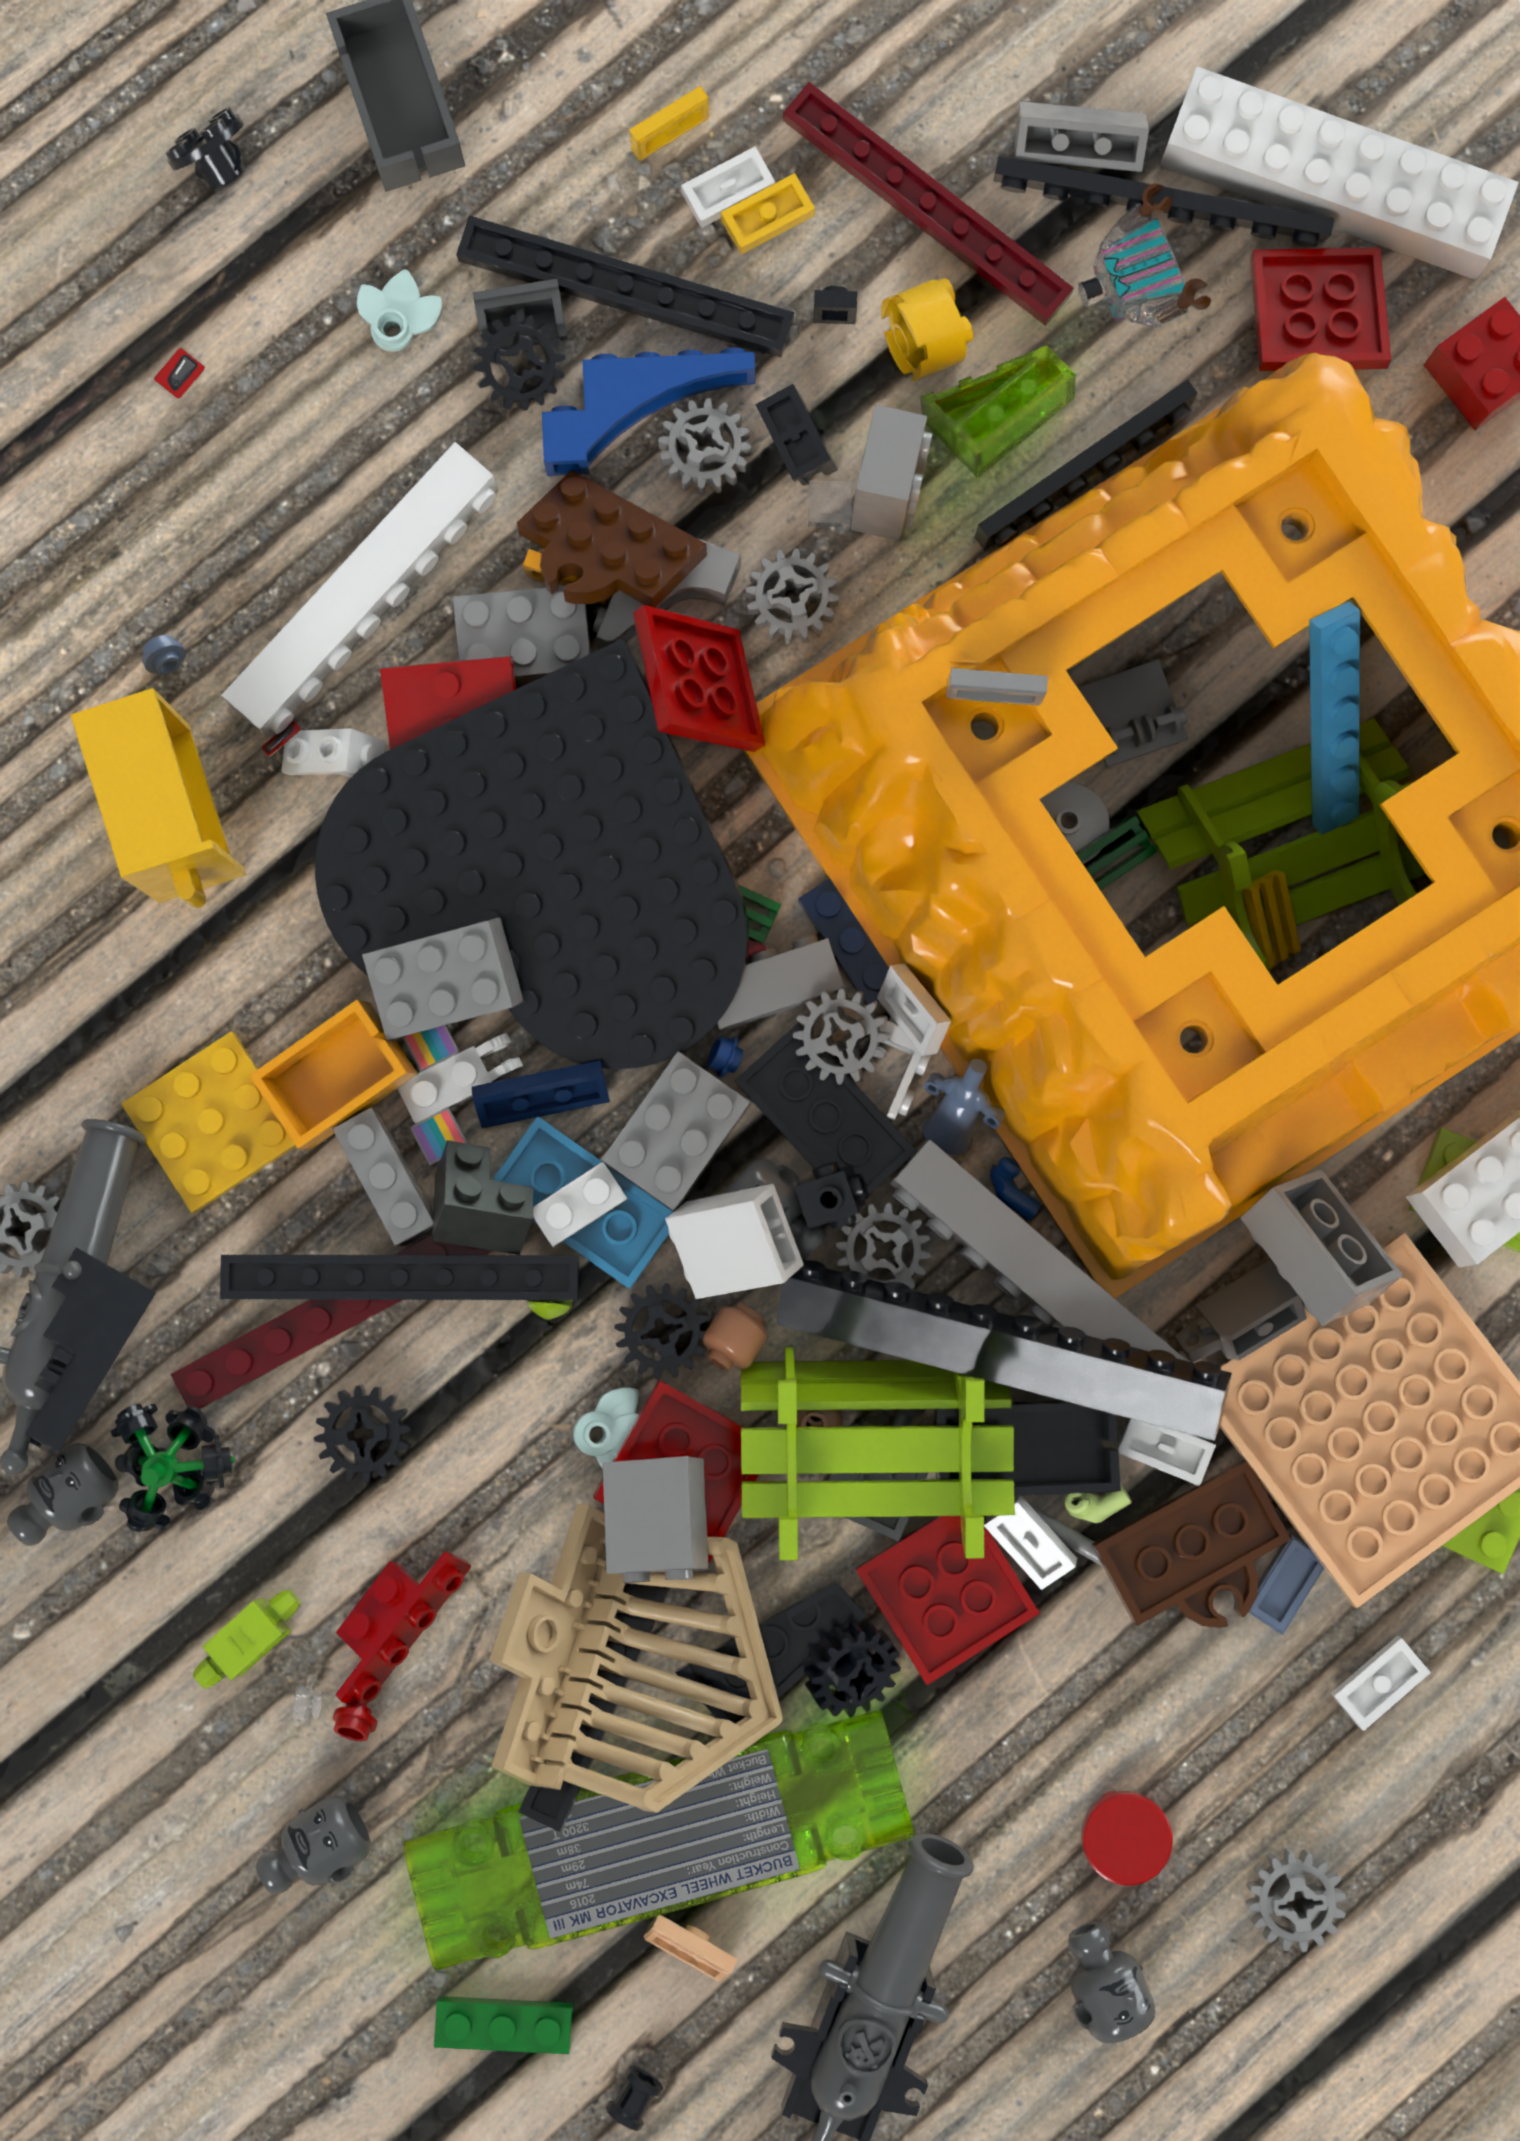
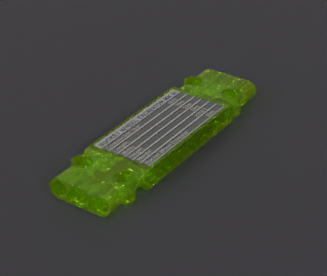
M881 1709L828 1724L824 1722L815 1723L806 1730L792 1733L791 1730L767 1734L657 1813L643 1811L635 1806L581 1787L561 1832L518 1813L522 1805L521 1802L494 1812L492 1817L485 1819L471 1818L462 1825L405 1840L404 1855L430 1960L436 1971L486 1956L501 1958L507 1955L511 1949L526 1945L531 1950L544 1948L810 1874L824 1868L828 1861L835 1859L843 1861L852 1860L864 1851L910 1839L915 1833ZM819 1736L828 1737L834 1743L833 1750L825 1757L815 1756L809 1750L812 1740ZM686 1758L669 1761V1763L675 1767ZM635 1772L611 1777L640 1788H645L656 1780ZM842 1825L852 1826L858 1832L856 1839L847 1845L837 1843L833 1839V1834L838 1827ZM469 1833L480 1834L486 1842V1849L481 1852L468 1850L464 1844L463 1837ZM496 1922L503 1924L509 1932V1937L502 1941L493 1940L488 1936L486 1926Z

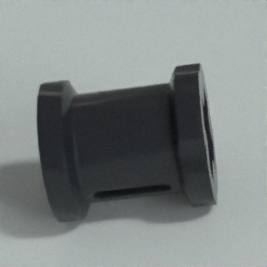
M629 2066L625 2073L627 2077L625 2084L616 2100L609 2101L606 2109L607 2113L615 2121L631 2130L639 2131L644 2124L642 2119L653 2097L660 2096L663 2086L645 2070Z

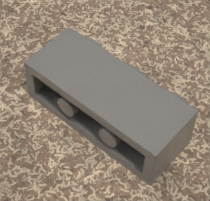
M1019 101L1014 137L1015 159L1142 172L1149 133L1146 113Z
M812 935L792 942L793 950L777 955L775 948L750 956L752 963L745 965L746 969L738 992L723 1017L717 1023L719 1031L722 1032L805 1005L811 999L820 1000L821 993L825 990H829L832 995L837 994L838 990L844 987L829 939L818 941L817 935Z
M369 1108L333 1128L332 1130L394 1245L403 1247L432 1231L433 1210L380 1112Z

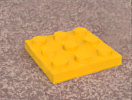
M232 1031L121 1103L137 1130L147 1138L146 1143L191 1213H197L296 1147L249 1077L258 1068L237 1035Z

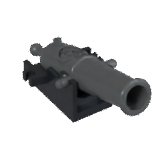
M86 1119L82 1121L81 1126L86 1132L41 1262L34 1266L36 1272L34 1281L29 1280V1293H26L20 1305L15 1321L17 1325L10 1334V1336L14 1337L11 1348L0 1346V1363L5 1364L2 1379L6 1395L17 1406L16 1423L10 1445L0 1458L1 1468L10 1475L20 1474L26 1469L28 1465L26 1453L29 1443L56 1457L156 1292L108 1266L138 1146L144 1145L147 1142V1138L141 1132L118 1123L100 1119Z
M920 1833L911 1837L908 1843L911 1853L910 1858L871 1941L846 1931L835 1961L827 1959L822 1961L819 1966L821 1976L828 1980L811 2026L782 2022L779 2037H789L794 2042L792 2048L788 2050H782L777 2044H774L771 2052L773 2060L793 2073L781 2103L782 2115L791 2118L793 2113L817 2123L818 2126L811 2141H831L835 2131L855 2138L858 2141H870L881 2110L917 2116L919 2112V2101H910L906 2099L905 2094L909 2089L916 2088L925 2095L928 2082L927 2079L907 2067L905 2063L916 2033L920 2034L925 2018L940 2024L946 2022L949 2018L947 2007L932 2000L936 1987L930 1963L962 1878L970 1876L974 1870L972 1858L956 1843L944 1837L927 1833Z

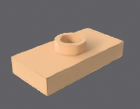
M660 1914L650 1922L643 1936L649 1943L718 1982H722L732 1973L738 1960L709 1943L710 1937L702 1930L690 1925H686L683 1928Z

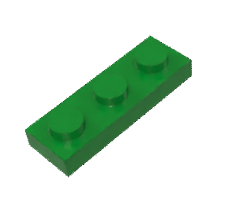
M439 1996L436 2003L434 2048L569 2055L573 2003Z

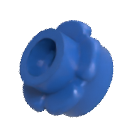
M720 1035L713 1044L707 1060V1068L717 1071L718 1077H724L727 1072L735 1073L739 1067L743 1056V1049L737 1047L738 1038L733 1037L731 1040Z

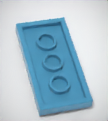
M537 1116L492 1180L533 1187L534 1207L602 1161ZM606 1165L628 1199L563 1242L624 1286L631 1289L668 1237L669 1231L665 1218L673 1213V1211Z

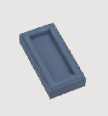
M1289 1534L1291 1540L1282 1544L1258 1582L1257 1597L1248 1612L1282 1635L1324 1570L1323 1565L1308 1545Z

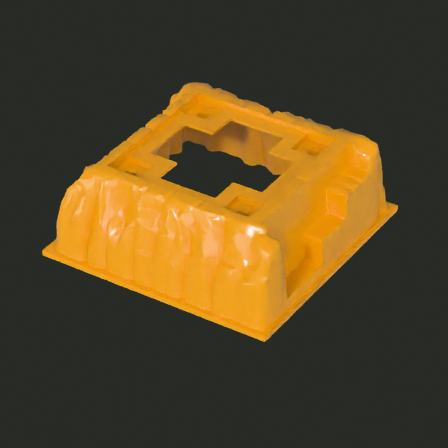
M1309 353L1286 363L1282 368H1279L1267 378L1260 380L1251 388L1243 387L1233 394L1220 408L1179 432L1162 445L916 602L903 608L894 616L881 624L879 623L872 630L756 703L766 745L755 752L743 751L826 877L831 879L887 966L890 968V965L905 963L950 1018L951 1023L941 1043L940 1050L958 1077H964L971 1060L980 1059L986 1063L987 1070L980 1086L989 1095L991 1104L1001 1107L1006 1114L999 1128L993 1129L1012 1159L1019 1165L1025 1179L1091 1279L1115 1299L1245 1214L1273 1187L1299 1178L1520 1032V631L1481 619L1479 608L1467 597L1465 567L1460 551L1456 546V536L1450 531L1449 527L1424 518L1419 466L1416 459L1410 454V437L1406 426L1398 422L1375 418L1369 396L1350 363L1336 356ZM1289 524L1296 527L1300 532L1301 539L1291 540L1287 538L1282 532L1281 525ZM1220 572L1273 649L1309 627V620L1351 599L1457 753L1380 804V807L1433 884L1278 985L1225 906L1145 957L1040 801V799L1118 749L1067 673V670ZM951 668L1048 676L1047 693L1039 706L949 699L946 697L947 679ZM977 721L988 722L994 728L995 736L988 740H981L974 736L971 731V725ZM1494 828L1500 829L1507 834L1509 839L1508 849H1502L1495 844L1492 838ZM1184 1029L1193 1030L1200 1036L1201 1048L1198 1053H1189L1181 1046L1180 1035Z

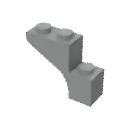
M703 541L706 543L707 556L656 608L667 610L674 604L689 599L709 600L725 606L740 570V554ZM621 591L613 594L608 609L601 607L594 622L593 632L597 633L596 638L599 648L606 647L622 638H625L628 642L637 635L633 612L644 604Z

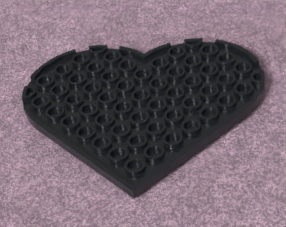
M625 638L374 758L359 769L342 787L328 809L321 826L315 856V881L321 911L338 945L362 972L368 976L362 954L500 917L524 1001L508 1009L517 1022L538 1042L572 1061L583 1064L601 1060L602 1068L630 1069L649 1066L670 1059L678 1051L682 1053L700 1041L716 1026L734 1000L741 985L746 969L749 939L748 917L743 896L670 734L658 732L649 688Z

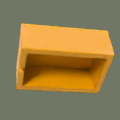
M355 1000L249 1075V1077L298 1149H313L334 1134L333 1128L373 1107L417 1076L418 1073L398 1043L385 1040L386 1037L381 1019L369 1002Z

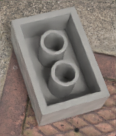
M875 404L855 491L850 530L900 541L903 527L912 529L933 434L924 431L927 420L926 415Z
M559 586V589L553 594L545 587L453 596L459 661L513 656L516 689L592 653L587 604L565 602L563 593L565 586Z
M500 917L362 954L386 1040L512 1008L524 1002Z
M678 1051L601 1160L672 1211H675L750 1107V1101Z
M1322 1169L1273 1187L1241 1217V1220L1250 1230L1254 1241L1262 1246L1275 1263L1279 1274L1290 1283L1304 1302L1306 1310L1318 1320L1321 1326L1369 1305L1403 1276Z

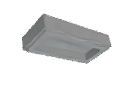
M951 668L947 679L946 697L949 699L1039 706L1047 693L1048 676Z

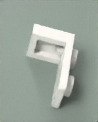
M352 728L302 730L284 745L281 771L287 775L341 774L351 778L359 769L384 753L385 741Z
M890 1016L889 1021L879 1026L880 1031L891 1034V1038L882 1043L911 1055L886 1114L888 1120L893 1122L898 1113L906 1116L915 1095V1091L908 1089L914 1073L923 1076L931 1055L922 1056Z

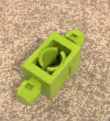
M289 1589L279 1592L269 1600V1603L264 1598L253 1600L202 1646L209 1656L195 1668L193 1673L194 1679L202 1688L206 1689L215 1686L226 1676L230 1681L237 1676L242 1677L292 1632L284 1621H288L299 1610L301 1605L300 1599Z

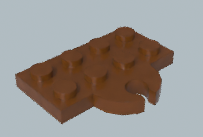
M572 470L517 522L519 535L544 548L541 555L540 568L545 586L551 594L559 589V583L562 579L570 576L580 578L576 582L567 584L563 589L565 602L571 604L596 603L606 600L616 592L621 591L644 605L656 608L707 556L705 542Z
M1242 1460L1204 1481L1200 1486L1197 1485L1091 1545L1135 1625L1139 1626L1175 1605L1184 1617L1201 1626L1222 1628L1227 1627L1228 1622L1226 1617L1218 1614L1213 1607L1215 1594L1220 1590L1228 1589L1234 1597L1233 1609L1239 1616L1244 1618L1250 1611L1258 1593L1259 1578L1253 1561L1290 1541L1291 1538L1255 1472L1247 1461Z

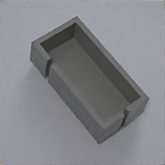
M365 0L327 12L326 16L385 192L422 181L420 172L426 170L429 178L465 167L460 142L412 0Z

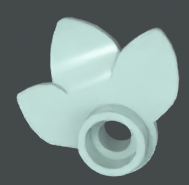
M406 269L392 277L382 291L376 287L362 284L357 295L358 312L371 325V335L376 345L385 351L395 352L407 347L413 335L430 331L436 325L442 312V298L434 295L420 297L417 284ZM392 326L400 328V332L396 336L389 337L385 334L387 329Z
M622 1387L603 1394L597 1403L595 1411L583 1414L574 1425L573 1440L575 1445L581 1452L595 1456L602 1470L603 1463L613 1461L639 1415L635 1414L639 1398V1391L636 1388ZM600 1426L603 1430V1436L599 1441L592 1442L589 1438V1432L593 1427Z

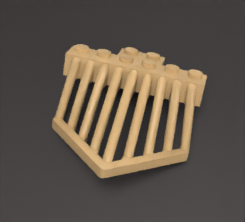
M577 1504L552 1583L550 1584L531 1573L518 1572L489 1659L490 1662L520 1676L491 1768L531 1786L560 1790L563 1781L635 1806L643 1811L657 1813L780 1725L782 1722V1712L738 1544L727 1537H707L708 1555L714 1557L718 1574L693 1571V1579L665 1580V1572L650 1573V1582L628 1583L716 1592L724 1595L729 1616L637 1598L623 1592L625 1586L623 1574H606L604 1513L591 1505ZM616 1612L735 1637L740 1657H734L634 1629L616 1619ZM607 1640L736 1675L747 1682L751 1699L632 1661L606 1647ZM598 1669L737 1715L745 1716V1718L736 1724L730 1720L715 1718L617 1686L598 1676L597 1672ZM592 1696L715 1736L716 1738L704 1745L698 1740L687 1739L604 1712L588 1702L589 1697ZM581 1724L685 1757L686 1759L674 1767L669 1762L660 1761L586 1737L579 1729ZM574 1752L656 1780L647 1787L640 1788L575 1765L571 1760V1755Z

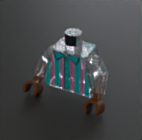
M1153 183L1147 186L1142 195L1143 204L1137 203L1123 215L1099 245V252L1093 266L1096 276L1078 283L1079 294L1085 307L1107 301L1115 320L1127 319L1131 323L1152 327H1160L1186 314L1190 306L1197 310H1204L1209 307L1211 298L1206 295L1194 300L1195 293L1207 287L1208 284L1198 278L1191 279L1185 283L1158 217L1151 220V214L1154 211L1164 213L1172 205L1170 197L1164 198L1158 205L1153 203L1154 195L1161 191L1163 185Z

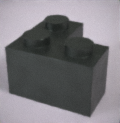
M447 1140L435 1174L432 1241L520 1255L533 1220V1187L490 1180V1148Z

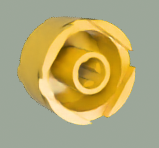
M947 278L938 281L935 279L929 280L885 298L881 304V319L889 316L891 327L890 330L884 332L889 350L904 375L910 372L914 374L911 378L914 382L963 362L966 357L967 343L973 341L974 338L969 320L965 316L960 317L954 303L955 293Z

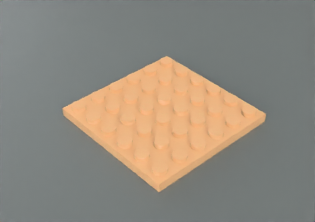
M1406 1233L1399 1235L1383 1247L1403 1276L1372 1303L1324 1326H1321L1318 1320L1303 1306L1307 1316L1306 1320L1241 1360L1230 1359L1220 1367L1221 1370L1232 1373L1220 1428L1242 1458L1248 1462L1259 1481L1354 1608L1360 1607L1520 1488V1382Z

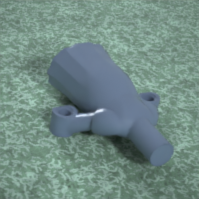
M980 1059L971 1060L964 1077L952 1075L944 1078L939 1073H932L923 1085L925 1091L935 1096L940 1091L946 1093L931 1117L924 1123L923 1129L926 1140L930 1139L946 1153L959 1155L971 1149L973 1132L979 1111L985 1115L983 1122L993 1129H998L1006 1116L1005 1111L1001 1107L991 1104L989 1095L980 1086L987 1070V1065L984 1061Z

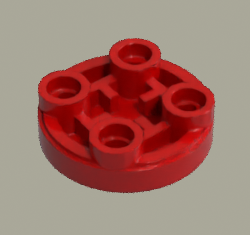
M1109 1791L1103 1794L1088 1811L1082 1825L1081 1842L1087 1860L1101 1877L1118 1885L1134 1886L1153 1879L1163 1870L1171 1855L1173 1835L1166 1815L1153 1800L1132 1791Z

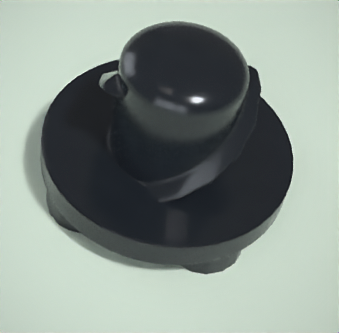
M230 107L208 120L210 125L200 133L195 128H192L174 140L176 145L165 153L168 157L167 162L172 170H179L195 163V174L200 179L206 180L214 191L225 190L236 184L243 177L245 166L242 163V153L238 145L229 139L244 126V123L238 114L234 115Z

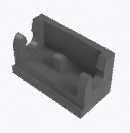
M557 279L472 292L479 333L486 331L493 334L495 332L492 326L493 320L498 319L505 327L508 326V315L515 314L519 325H522L526 316L533 317V328L535 329L546 323L549 326L548 332L545 335L547 339L558 337L560 341L568 340ZM517 332L504 336L494 347L504 349L513 344L514 336H516ZM533 338V340H534L533 346H534V345H540V344Z

